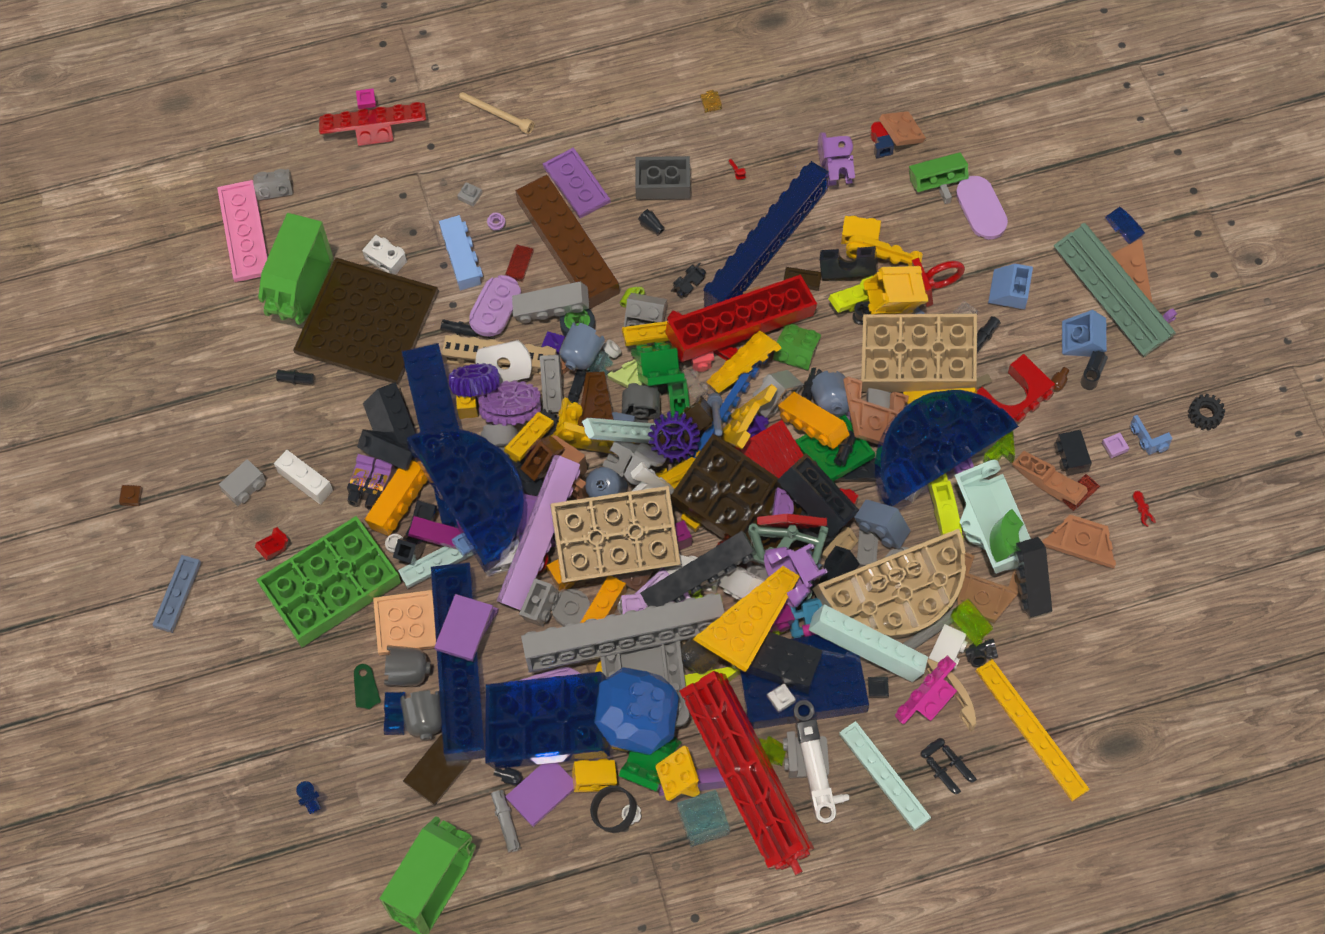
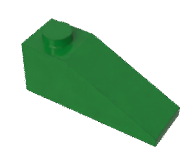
M687 379L685 381L666 383L669 410L672 416H674L675 411H678L680 415L687 406L689 407Z

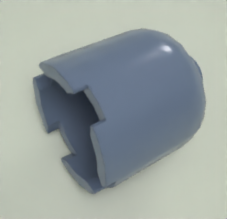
M573 323L559 351L561 359L566 363L565 366L571 370L589 368L605 342L604 336H597L595 334L596 330L588 325L580 323L576 326Z
M824 371L813 379L811 393L817 406L839 418L849 411L844 386V378L846 377L839 371H836V373Z
M599 467L591 471L586 478L585 486L586 493L590 498L625 493L628 487L624 475L621 477L616 471L607 467Z

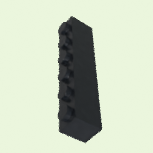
M741 531L640 592L648 607L664 606L668 602H683L686 599L685 596L690 593L693 595L703 590L702 586L709 583L711 585L720 579L719 576L723 573L729 574L737 569L736 566L742 562L746 564L753 560V555L756 554V551L746 534Z

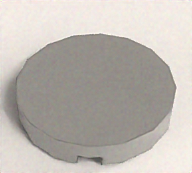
M567 589V591L558 593L556 603L551 607L553 617L563 627L569 623L579 624L590 607V601L580 590Z

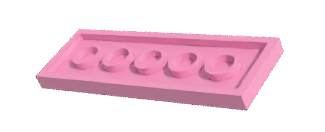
M253 180L217 187L234 282L261 277V272L268 256Z

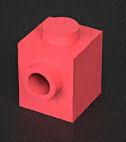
M713 351L690 359L693 372H704L711 368V361H714Z

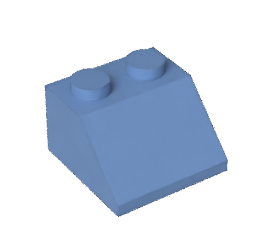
M1090 310L1062 321L1063 355L1091 357L1093 351H1107L1106 318L1094 310Z

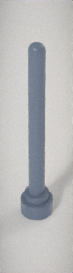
M711 393L707 397V402L712 407L715 435L721 436L723 431L719 408L722 405V397L718 393Z

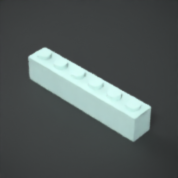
M825 604L813 614L809 631L911 682L924 674L928 656Z

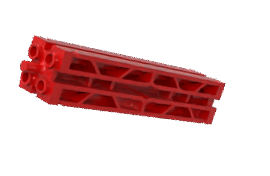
M712 671L700 678L696 683H691L679 690L682 698L685 699V704L761 855L764 857L767 867L784 870L791 866L794 874L798 875L803 871L797 859L802 860L810 856L809 851L815 848L811 841H809L808 835L732 686L729 684L726 674Z

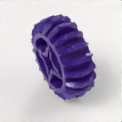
M477 363L454 369L449 374L448 382L453 394L462 397L469 396L471 398L472 396L478 397V395H485V393H491V391L496 390L500 383V375L496 366Z
M670 411L667 412V418L664 414H661V420L656 418L654 420L656 425H651L650 429L652 431L648 433V436L651 437L648 441L649 444H655L651 447V450H658L657 454H663L664 458L669 457L670 463H673L674 458L680 463L681 456L685 460L688 459V454L693 456V449L697 450L698 445L696 443L700 442V438L697 437L700 434V430H694L697 427V423L690 424L693 418L690 417L686 420L685 413L682 414V417H679L678 411H675L674 416H672ZM675 423L679 424L680 426L677 428H672L669 425H666ZM660 429L664 432L663 434L667 439L663 445L659 439ZM685 429L688 431L690 436V442L688 445L685 443V439L682 437V434ZM671 434H678L677 440L670 441ZM671 446H677L679 449L682 448L676 451L669 450Z

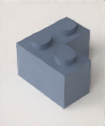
M867 499L854 517L861 530L878 534L881 543L888 548L900 549L911 531L898 508Z

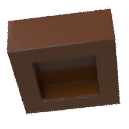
M122 485L119 504L122 506H140L142 487Z

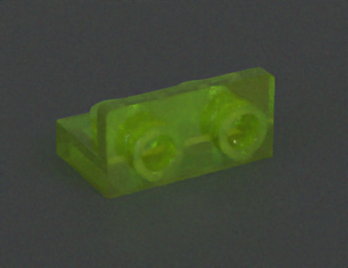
M970 599L963 601L951 613V618L976 646L982 643L984 636L993 630V626Z

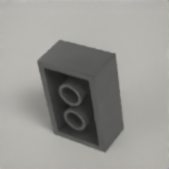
M690 156L636 157V199H690Z

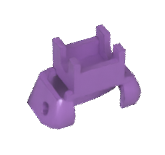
M821 132L818 137L817 147L820 165L825 168L827 186L836 185V180H839V173L844 175L846 184H852L855 172L853 155L850 156L853 151L851 137L827 138L826 133ZM843 143L844 146L839 147L838 144Z
M811 543L797 551L789 550L788 547L765 550L764 564L768 576H771L782 566L800 576L794 588L787 592L788 598L785 603L791 607H798L811 592L810 587L812 586L811 581L828 573L827 569L819 571L809 552L815 548Z

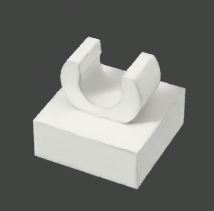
M785 684L767 694V697L778 713L796 701Z

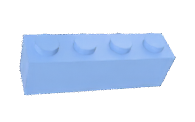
M460 215L439 221L440 230L460 291L481 285L480 277H483L480 266L476 267L475 262H478L475 251L472 252L470 248L473 247L471 237H467L465 233L468 232L466 222L461 221Z

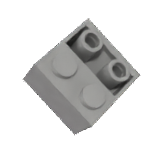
M631 293L627 299L624 327L664 322L667 299Z

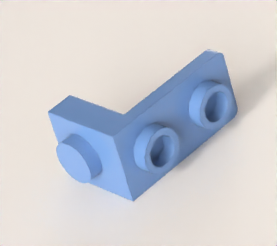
M1138 415L1133 416L1130 424L1131 430L1134 434H1137L1142 449L1146 450L1148 455L1158 451L1161 453L1169 448L1173 439L1169 432L1151 439Z

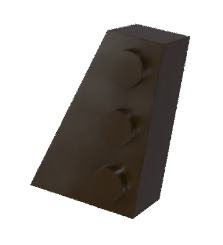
M699 395L696 398L697 401L690 407L687 406L679 417H682V414L685 413L686 420L690 417L693 418L690 424L697 423V427L694 430L703 429L705 431L713 424L712 407L702 395ZM675 423L666 425H669L672 428H677L680 426L679 424ZM685 429L682 434V437L685 439L686 443L687 441L690 442V436L688 431ZM660 430L659 439L663 445L667 439L663 434L664 432ZM671 434L670 441L677 440L678 434ZM671 446L669 448V450L675 451L682 449H679L677 446Z

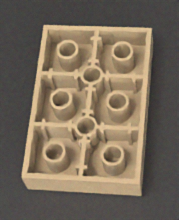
M977 314L863 315L862 392H867L868 388L887 392L958 388L977 389Z
M669 486L550 504L562 583L681 565Z

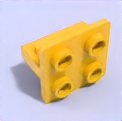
M682 746L656 765L666 800L671 801L680 794L692 797L700 794L698 788L699 779L687 746Z

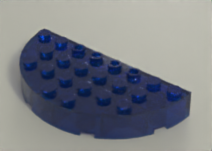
M951 389L932 392L917 398L893 417L882 433L875 457V476L882 501L885 505L893 507L1019 426L1003 408H999L992 403V400L973 392Z
M443 428V430L434 431L426 430L407 437L409 450L484 572L492 569L512 549L522 528L524 495L521 479L514 464L498 446L489 442L485 437L466 430Z

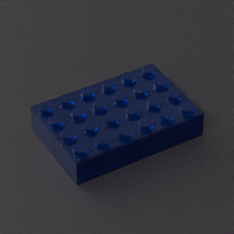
M819 635L791 638L792 640L823 650L822 659L809 694L787 687L796 701L779 713L767 697V694L781 685L739 670L745 711L753 729L799 722L794 718L792 710L794 705L801 700L809 701L813 705L814 714L811 719L816 720L867 713L869 709V700L860 656ZM799 706L798 713L800 716L805 717L808 715L809 710L806 706Z
M600 671L486 684L485 763L495 769L610 757V744L594 723L599 684L608 677Z

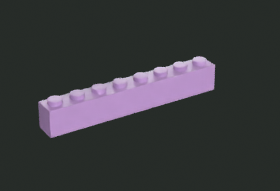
M554 455L496 600L497 602L521 610L534 578H536L538 571H541L543 568L544 555L551 548L550 540L552 535H554L550 504L564 502L571 496L573 492L572 484L580 474V464L560 455Z

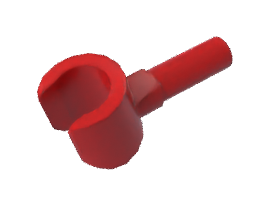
M729 159L728 162L734 170L735 178L737 180L745 179V168L738 169L734 161Z

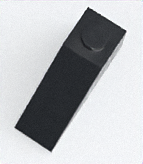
M363 429L357 445L359 449L367 454L404 470H408L414 453L381 431Z

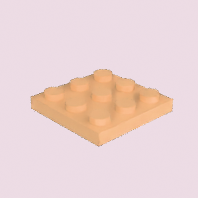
M432 590L373 598L379 656L390 654V651L387 650V645L413 647L421 650L435 647L437 630Z

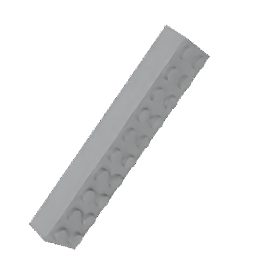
M711 593L702 598H688L683 602H668L664 606H649L640 611L630 610L622 615L611 614L603 619L597 620L593 618L586 620L584 623H569L565 627H549L541 632L530 631L522 635L521 638L530 673L691 639L701 633L725 612L720 594L715 595Z

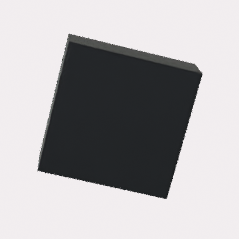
M868 677V698H889L888 677Z

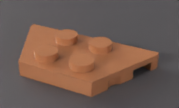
M1139 239L1111 255L1152 303L1142 239Z
M1070 514L1061 525H1058L1042 541L1047 548L1106 567L1115 568L1116 561L1113 557L1112 542L1109 539L1110 533L1106 525Z

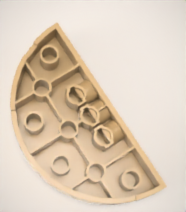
M956 529L818 584L813 588V591L821 601L822 606L825 604L892 639L915 634L939 620L953 605L959 595L966 571L964 555L966 553L961 532L959 529Z

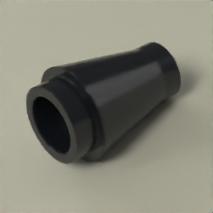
M646 209L638 218L640 225L657 235H660L665 229L653 211Z

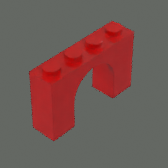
M1022 354L1012 362L1008 370V374L1025 391L1026 398L1021 403L1016 405L1002 404L983 386L977 390L976 395H973L969 403V409L997 437L1002 433H1008L1012 429L1013 424L1023 421L1028 412H1034L1044 399L1047 401L1054 394L1055 383L1025 354Z

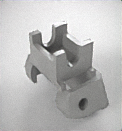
M614 441L610 451L619 457L609 453L602 466L611 468L621 477L624 475L628 482L637 486L642 481L633 479L631 472L641 462H644L649 469L651 465L662 466L666 458H664L663 454L658 455V450L652 451V446L644 443L635 445L631 442Z

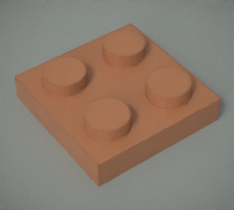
M908 111L882 114L879 118L896 146L923 143L926 139Z

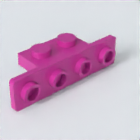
M948 655L938 662L933 672L925 677L919 688L915 689L905 704L898 708L895 717L902 724H905L916 710L931 721L957 692L952 685L944 680L956 666V663Z

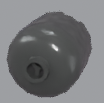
M387 645L390 655H386L385 675L389 676L388 680H384V685L417 686L424 681L425 674L430 673V662H426L424 651L413 647Z
M430 690L410 693V698L402 696L400 702L406 731L414 737H420V740L432 739V735L438 733L443 727L440 692L436 691L435 694H431Z

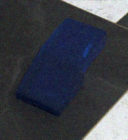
M1120 206L1105 216L1115 232L1119 230L1128 244L1133 243L1145 234L1133 217Z
M385 692L384 735H404L405 723L400 702L402 696L406 697L405 692Z

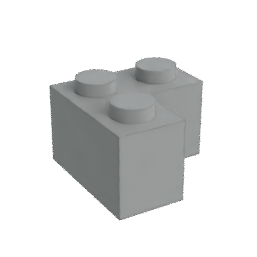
M788 370L766 375L762 381V386L753 393V397L771 384L778 389L771 401L760 406L758 411L765 418L774 416L779 410L778 405L793 392L798 393L804 384Z

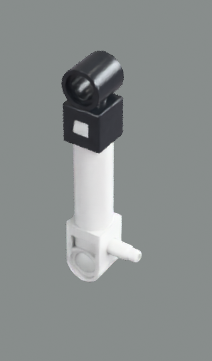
M801 700L794 705L792 714L799 721L795 724L807 773L813 813L817 821L828 823L836 816L835 804L848 801L849 795H832L821 750L817 720L811 719L814 714V707L809 701ZM799 706H806L809 713L807 716L799 715ZM822 807H827L830 810V816L826 819L820 816V809Z

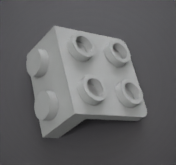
M795 731L787 732L786 738L783 739V751H787V758H784V770H788L789 778H805L807 773L798 737H795ZM820 736L819 740L828 776L827 738Z

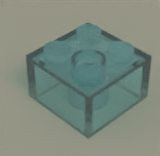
M716 790L677 803V811L690 847L730 834V827Z

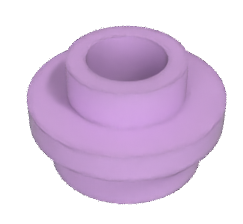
M492 213L487 219L488 227L492 230L502 229L505 226L504 216L500 213Z

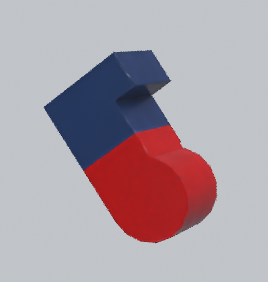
M874 122L871 125L870 138L875 142L874 155L876 159L893 155L894 144L890 135L881 122Z

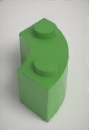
M1013 509L1009 510L993 526L990 533V549L996 562L1014 556V552L1017 551L1016 543L1020 542L1019 530L1024 524Z

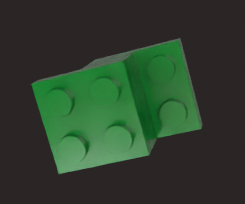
M665 341L654 342L652 346L638 344L636 348H631V356L635 357L637 361L638 381L648 386L685 381L684 373L679 371L676 347L671 346V344Z
M674 737L651 755L630 751L627 762L621 768L619 776L657 791L661 786L656 765L681 747L682 742Z

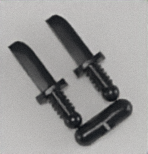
M938 738L923 749L920 755L922 758H927L926 762L936 773L933 775L935 779L939 777L952 793L959 794L961 790L945 772L947 768L941 769L940 765L934 761V758L929 757L942 747L943 752L952 761L949 763L951 767L955 765L969 782L973 783L977 779L962 762L963 757L961 755L957 757L952 749L945 745V740Z

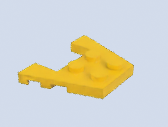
M771 384L743 406L737 408L731 415V422L722 430L724 434L721 439L731 446L743 449L751 435L746 430L760 406L771 401L778 388Z

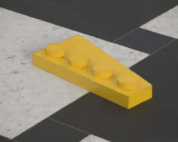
M759 331L743 347L739 348L738 352L727 360L717 372L712 374L706 383L719 394L737 381L738 375L751 371L753 369L752 365L759 360L765 361L769 358L767 356L773 350L779 351L781 346L762 331Z

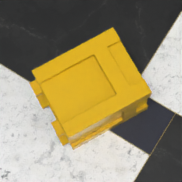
M921 266L881 267L878 270L879 272L870 279H866L863 283L864 289L868 293L870 302L868 307L871 314H912L913 310L921 304L928 302L921 275Z

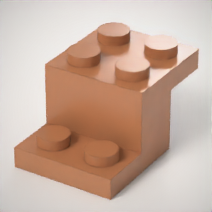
M554 435L553 438L565 447L560 456L580 464V474L572 484L573 492L570 497L573 500L588 498L585 488L586 482L581 479L587 472L585 455Z

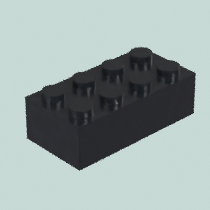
M768 632L746 673L780 685L785 684L786 687L809 694L822 659L823 650ZM732 664V668L741 670Z

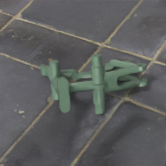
M751 524L748 532L756 554L753 555L754 559L751 561L764 564V554L766 552L764 551L760 536L783 538L777 548H789L795 540L815 545L812 558L816 565H818L828 534V528L821 526L818 538L798 532L795 525H790L786 529ZM812 592L807 596V601L811 599Z

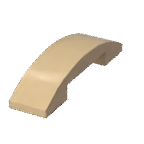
M931 659L927 660L925 669L929 674L937 667L938 662ZM949 672L944 680L957 690L954 696L963 708L960 711L959 717L969 731L972 732L976 725L972 701L962 683L952 672Z

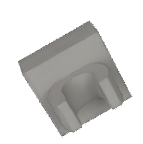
M466 182L457 195L458 200L474 207L482 195V189Z

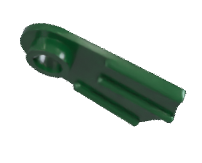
M359 664L354 669L356 707L370 710L375 705L381 703L370 666ZM362 670L367 671L365 676L359 675Z

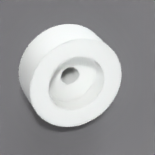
M607 340L603 344L605 351L602 353V356L605 359H608L610 356L617 358L622 352L620 347L612 340Z

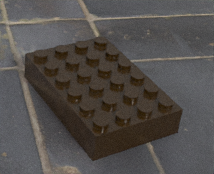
M713 433L670 495L674 506L725 541L743 531L754 548L748 532L749 526L751 524L764 526L757 524V517L772 515L776 489H784L777 481L778 477ZM786 491V494L793 501V514L800 515L803 508L800 505H798L794 501V498ZM760 536L764 551L769 547L777 548L783 539Z

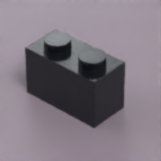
M1081 429L1058 434L1054 446L1056 452L1061 457V469L1065 470L1067 476L1089 472L1092 462Z

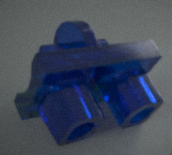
M308 781L299 783L296 792L302 798L298 800L300 806L305 805L309 814L322 809L317 800L321 796L318 791L314 792L312 783Z

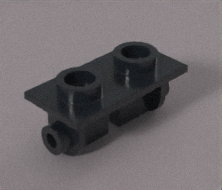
M698 263L696 266L692 264L685 271L687 274L683 278L680 276L672 283L674 287L670 291L672 292L676 289L678 291L676 294L680 298L686 297L694 288L689 282L696 286L705 278L706 271L703 268H698L701 263Z

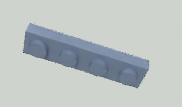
M181 555L153 622L154 628L173 633L201 565L199 559Z

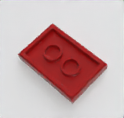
M779 514L757 517V524L781 528L795 525L797 529L826 526L827 518Z

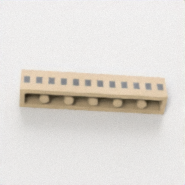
M446 335L442 350L443 363L460 366L476 364L478 349L505 342H498L494 339L481 340L476 337L465 338L459 335ZM525 344L524 346L529 351L532 360L531 375L541 376L540 356L557 355V351L549 346L537 347L532 344ZM501 357L497 360V364L501 369H508L510 367V361L507 358Z

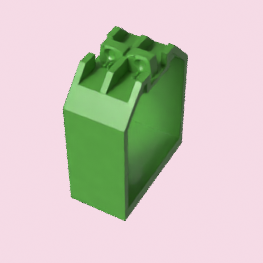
M291 213L286 214L261 272L258 298L262 303L265 300V316L278 314L281 320L292 318L299 325L307 320L334 260L322 221Z
M437 816L422 828L379 898L392 920L417 934L430 933L465 875L476 848L475 844L471 842L473 838L470 834L457 830L455 826L444 820L440 823L441 820Z

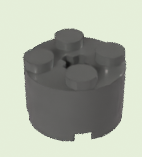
M637 383L629 384L628 388L622 392V414L635 416V422L648 423V419L653 418V421L656 418L658 419L660 416V393L658 387L655 385L643 386Z

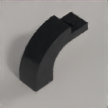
M417 500L410 526L404 537L397 540L393 558L408 563H414L418 560L428 541L408 536L413 518L415 516L433 521L437 505Z

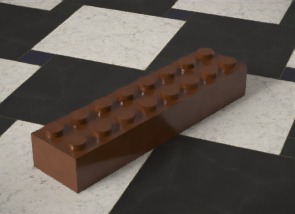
M547 174L515 190L518 204L570 284L581 281L588 287L589 309L620 294L619 282Z

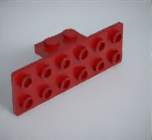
M413 102L410 105L397 104L388 108L381 106L372 110L360 109L357 112L344 111L335 115L330 113L324 114L319 117V134L355 130L358 146L393 141L391 125L426 120L425 103Z

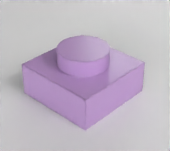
M1121 433L1112 435L1102 441L1110 458L1121 455L1129 450Z

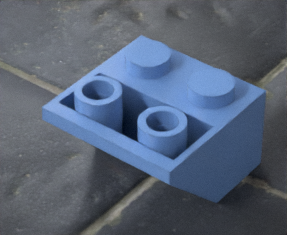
M1011 264L994 269L988 303L1025 309L1033 267Z

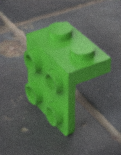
M795 324L786 325L777 340L781 349L774 352L773 360L809 370L813 353L820 341L821 334L814 330L800 328Z

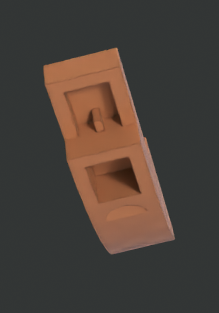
M1023 451L1012 463V466L1029 481L1060 501L1065 499L1077 505L1088 492L1086 486L1055 471L1053 465L1026 451Z

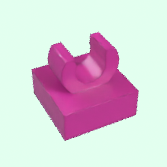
M374 88L356 91L358 109L376 107Z

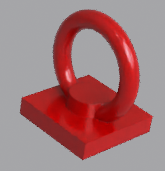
M919 257L912 260V266H921L922 280L928 297V302L925 303L926 307L933 305L932 289H939L953 284L961 278L965 271L963 263L947 261L932 267L925 273ZM950 268L957 269L952 276L934 282L933 276Z

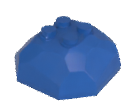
M623 667L599 684L594 723L611 747L651 755L674 738L679 696L673 686L662 676Z

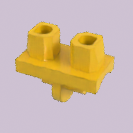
M565 397L562 400L561 409L558 413L559 422L556 425V430L564 421L577 425L578 418L583 412L581 405L577 402L571 403Z

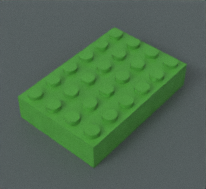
M357 516L256 579L260 588L301 648L373 602V598L384 595L401 583L398 573Z

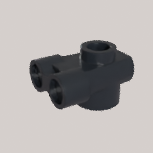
M993 638L985 640V642L980 644L972 643L969 648L965 649L968 662H971L975 667L983 666L988 658L989 660L998 658Z

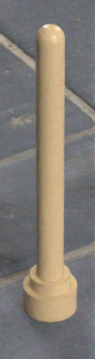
M464 92L459 94L460 99L519 126L521 131L526 134H530L534 128V121L528 118L521 120Z

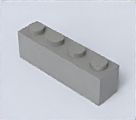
M580 281L513 295V317L521 323H529L534 319L544 320L549 316H564L569 312H582L584 309H589L588 287Z

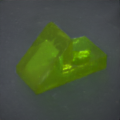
M1011 429L984 454L983 463L990 460L999 461L1002 456L1010 463L1014 462V435Z
M768 736L767 740L758 738L771 764L782 766L786 751H783V744L771 736Z

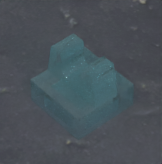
M601 351L587 370L589 372L604 371L605 375H607L609 371L604 368V365L609 367L613 362L608 358L609 354Z

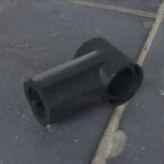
M1101 351L1092 352L1080 382L1084 389L1093 390L1096 388L1108 359L1105 353Z

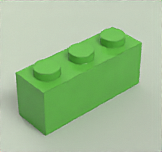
M960 152L909 166L910 181L917 192L969 179L968 163Z

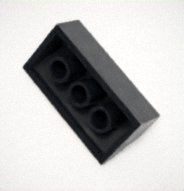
M396 382L378 388L363 402L372 430L381 431L414 452L412 459L423 456Z
M807 453L777 480L781 487L794 498V501L807 512L808 516L827 518V525L824 527L828 528L827 535L830 538L859 511L854 503Z

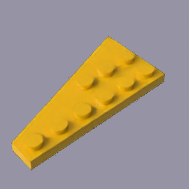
M785 566L780 567L747 596L723 613L721 617L697 634L693 640L746 672L788 598L787 592L794 588L800 576Z

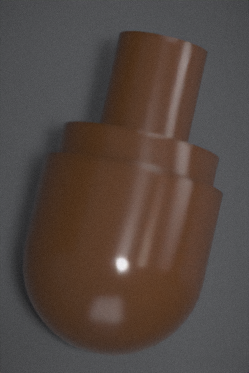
M1063 367L1060 372H1056L1051 378L1055 383L1053 391L1059 392L1066 385L1068 380L1066 376L1070 371L1068 368Z

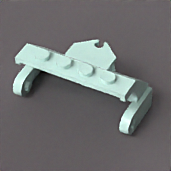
M990 460L958 473L955 477L966 502V507L960 520L968 542L986 550L992 567L997 574L1004 570L1018 568V563L1016 562L1015 555L1000 562L995 561L989 542L991 530L1011 509L1014 510L1022 522L1023 519L1004 475L1001 474L989 480L983 479L997 473L1001 469L997 460ZM1025 524L1019 530L1020 542L1031 539Z

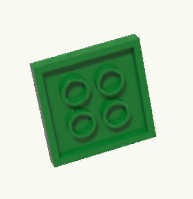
M847 416L839 417V419L845 422L848 431L854 432L852 423ZM807 434L795 440L804 455L807 453L815 460L832 481L837 480L875 457V452L866 440L856 437L853 444V452L849 454L845 466H842V464L838 466L834 463L839 450L838 446L834 449L827 445L824 446L819 440L814 437L811 438Z

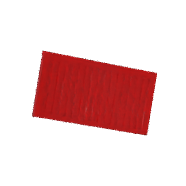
M783 420L749 438L743 449L734 447L778 478L804 456Z

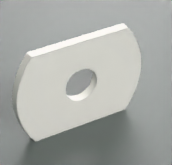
M519 340L480 348L476 354V364L486 363L496 366L500 375V383L529 378L531 374V356L527 348ZM501 357L507 358L510 361V367L508 369H501L497 364V360Z

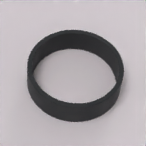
M615 785L607 786L601 789L593 798L590 807L591 818L598 827L606 832H621L629 827L635 818L637 810L636 801L632 794L624 788ZM611 792H625L630 804L626 818L617 826L603 827L597 815L600 802Z

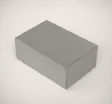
M940 185L939 192L944 204L951 203L952 197L947 185Z

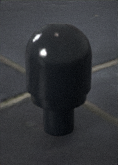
M505 767L504 770L495 768L493 775L502 778L501 781L506 784L515 786L522 781V774L516 769Z

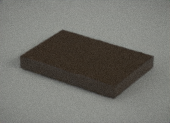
M441 734L405 777L403 782L432 805L436 806L471 763L473 757Z

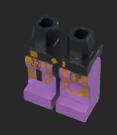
M358 454L354 472L347 486L349 493L348 504L358 506L360 499L366 500L365 508L371 510L394 476V465L381 459H376L375 462L373 457Z

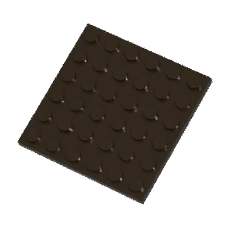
M335 257L293 351L295 354L398 384L437 296L438 287Z

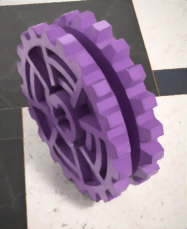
M516 380L512 382L504 381L499 383L496 390L491 391V393H485V395H479L478 398L480 404L479 413L482 419H486L487 422H493L495 425L502 424V426L511 424L513 426L516 423L524 424L525 421H530L537 412H541L540 391H538L537 387H533V384H526L524 381L520 383Z

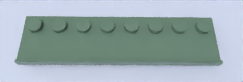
M1082 223L1073 233L1070 232L1054 245V248L1143 357L1176 334L1174 329L1086 223Z

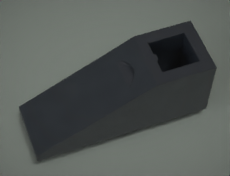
M835 545L824 562L823 569H827L828 573L820 576L819 584L857 569L860 563L849 549Z

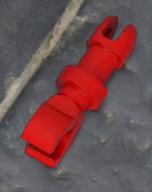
M1135 491L1133 499L1138 505L1137 509L1141 513L1142 523L1148 527L1149 525L1146 523L1147 517L1151 518L1153 523H1156L1155 517L1149 512V505L1145 503L1142 492Z

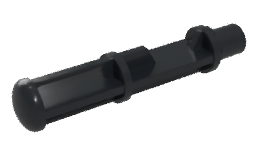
M578 369L575 372V377L568 394V399L571 403L578 402L586 377V369Z

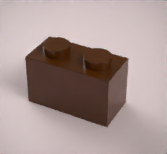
M551 435L539 440L520 469L532 480L536 481L546 476L554 455H560L565 447Z

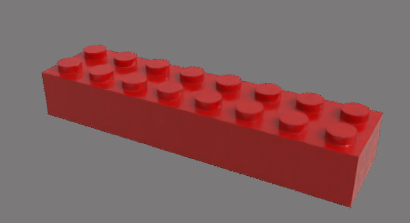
M800 274L667 321L665 333L672 346L677 348L678 357L683 362L749 339L759 331L766 333L814 316L817 302Z

